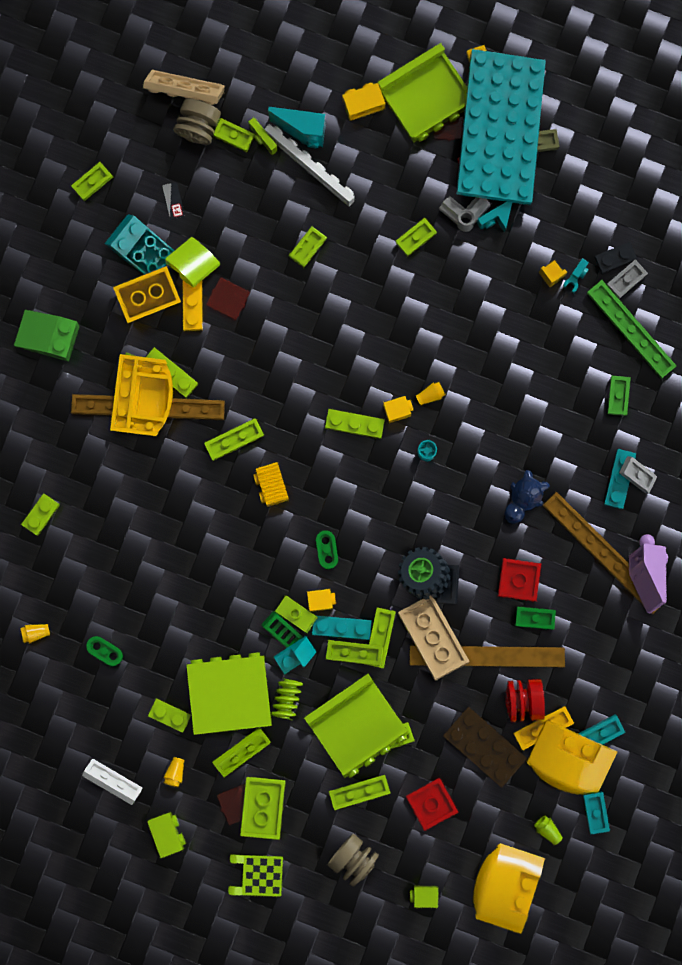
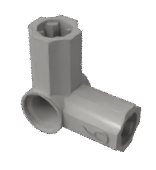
M449 196L439 207V210L455 222L461 231L467 232L473 228L478 218L490 208L491 204L485 198L476 197L465 209ZM468 218L471 222L463 223L461 219Z

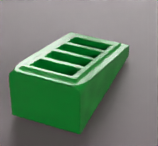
M275 611L262 623L263 628L286 648L303 638ZM276 619H278V621L276 622V624H275L272 628H270L269 626H270ZM283 624L284 627L276 634L275 631ZM289 629L290 632L282 639L281 636ZM293 635H296L290 644L286 643Z

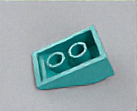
M276 107L268 108L269 121L310 148L323 147L326 126L325 114Z

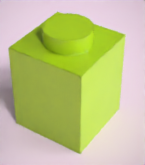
M414 886V891H410V902L414 903V907L438 908V886Z

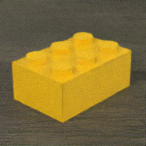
M167 266L113 287L127 323L181 302Z

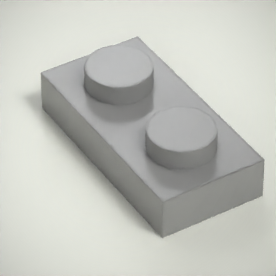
M635 259L607 283V286L620 299L647 276L648 273Z
M633 457L626 458L619 472L644 493H650L657 478L654 473Z

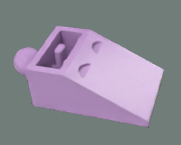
M647 534L640 538V547L629 555V575L647 613L651 614L666 603V564L668 555L666 554V547L655 545L654 538Z

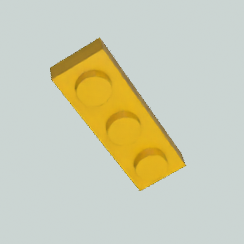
M183 280L184 331L203 330L202 281L195 287H192Z
M565 706L546 715L544 720H537L513 733L522 751L536 743L546 720L564 728L574 724Z

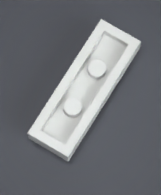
M94 759L91 760L82 774L83 777L133 805L143 789Z

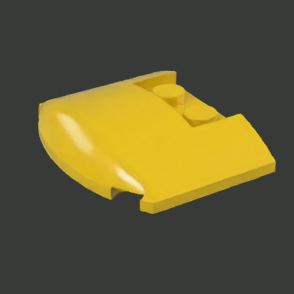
M120 354L111 431L151 436L158 435L159 430L164 426L168 418L173 398L172 376L166 365V360Z
M546 720L527 763L529 766L531 765L534 772L542 780L551 786L568 793L587 795L599 792L617 751Z
M500 843L497 845L498 848L486 857L477 875L473 896L476 910L475 916L478 920L521 934L528 917L538 880L541 876L545 858Z

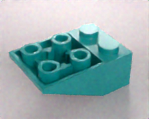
M129 214L105 242V245L143 275L165 267V258L174 252L168 244L140 220Z

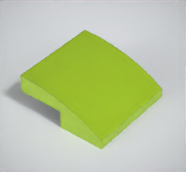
M193 237L165 258L166 264L177 271L180 278L192 287H195L220 266V262L213 254Z

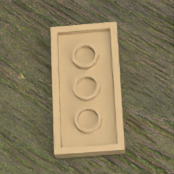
M151 70L144 80L143 88L148 89L152 93L164 92L171 97L182 96L185 99L201 100L214 105L219 102L223 95L225 85Z
M429 596V599H422L398 612L400 619L435 681L469 663L466 654L432 596Z

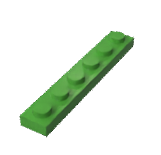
M603 280L587 292L588 296L661 379L677 366Z

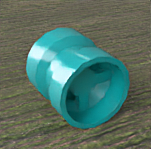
M430 440L421 442L417 451L419 458L423 461L433 460L437 453L436 444Z

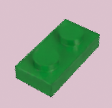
M517 607L515 626L554 630L556 610Z

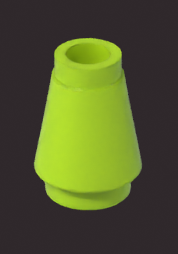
M547 816L541 817L534 825L536 832L554 845L558 844L563 838L552 819L547 818Z

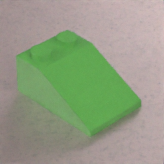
M25 310L14 346L69 362L80 325L74 320Z

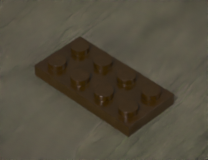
M470 707L466 708L443 735L501 788L527 759Z

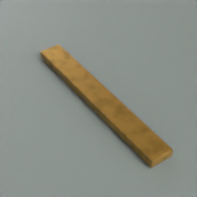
M72 394L71 413L112 416L114 396ZM172 398L168 418L224 420L225 401Z
M556 492L543 507L643 605L629 575V563Z
M410 646V665L426 666L416 646ZM461 646L469 660V663L464 666L565 667V648Z

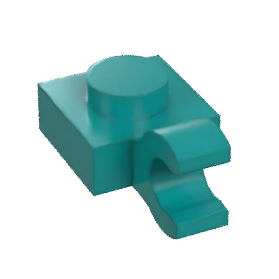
M582 258L570 278L564 282L563 287L566 288L568 284H573L574 288L571 293H575L578 289L577 280L579 277L584 278L589 270L586 268L589 262Z

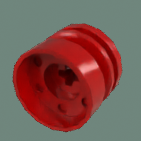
M521 680L517 681V689H514L513 681H508L505 701L510 722H516V713H519L520 721H524L525 712L529 713L531 721L544 720L545 702L542 680H528L527 689H523Z

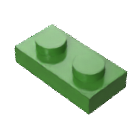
M611 376L607 414L627 416L631 377Z

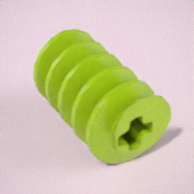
M284 679V681L278 682L283 688L276 690L277 693L281 694V696L275 697L279 704L273 705L278 711L271 712V715L292 720L290 717L296 716V713L291 710L298 708L293 702L300 699L295 694L301 693V690L296 687L302 686L303 683Z

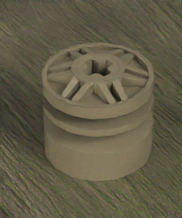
M184 99L180 109V113L184 117L177 118L178 124L174 126V132L191 142L204 145L211 144V136L214 135L215 131L210 126H217L221 112L208 103L196 99Z
M352 834L343 843L327 864L336 873L345 868L347 871L343 877L344 880L353 875L354 877L349 882L353 887L368 875L379 856L374 852L368 858L367 855L371 850L370 847L361 852L359 849L363 841L355 834Z

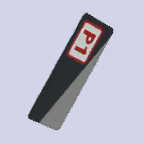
M177 182L163 185L170 219L184 217L185 214Z

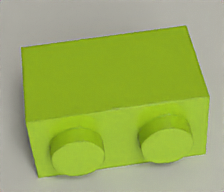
M169 812L147 821L160 858L184 849L183 845L186 842L183 834H179L177 830L179 822L176 815L172 816V813Z

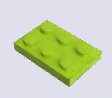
M246 777L241 836L280 840L285 780Z

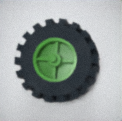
M418 547L415 548V552L411 550L407 552L409 554L407 557L403 556L404 562L399 563L401 570H398V575L400 576V582L403 584L402 586L410 594L415 595L419 599H422V597L429 599V596L435 598L437 597L436 593L439 592L441 594L444 592L442 588H447L448 586L446 580H450V575L448 574L450 569L439 553L433 549L429 550L427 547H423L422 550Z

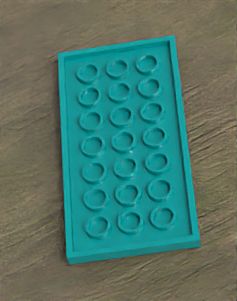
M472 49L457 195L526 205L532 204L546 60Z

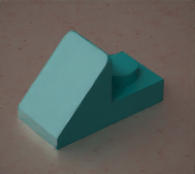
M505 202L478 218L477 225L480 230L484 227L486 229L496 224L495 221L497 220L505 232L512 202Z
M305 636L275 655L274 659L283 673L286 674L300 664L305 667L316 651Z

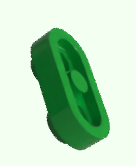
M321 531L316 537L319 563L325 569H332L338 563L335 537L330 531ZM327 537L329 543L323 544L322 539ZM327 556L332 558L331 563L325 562Z
M98 636L88 640L87 650L91 655L110 666H117L122 662L123 653L118 647ZM95 643H100L101 647L99 650L94 649ZM112 653L117 654V658L115 660H111L110 655Z

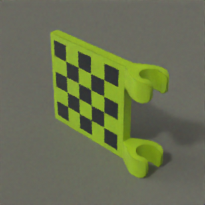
M230 855L231 863H243L242 887L229 886V895L281 896L283 857Z

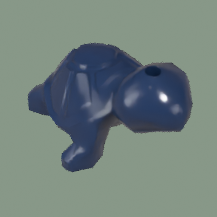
M529 470L524 472L523 478L516 484L512 482L510 487L513 503L505 509L506 520L509 523H519L525 516V510L542 506L544 502L541 500L544 491L550 487L549 483L537 481Z

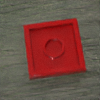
M503 558L498 597L536 602L541 563Z
M440 777L406 796L424 831L458 813Z

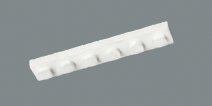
M269 124L264 129L277 146L349 207L352 205L354 193L347 186L344 188L340 185V181L336 176L326 173V169L319 162H313L309 153L305 150H299L297 144L291 138H285L282 135L283 132L277 126L272 127Z

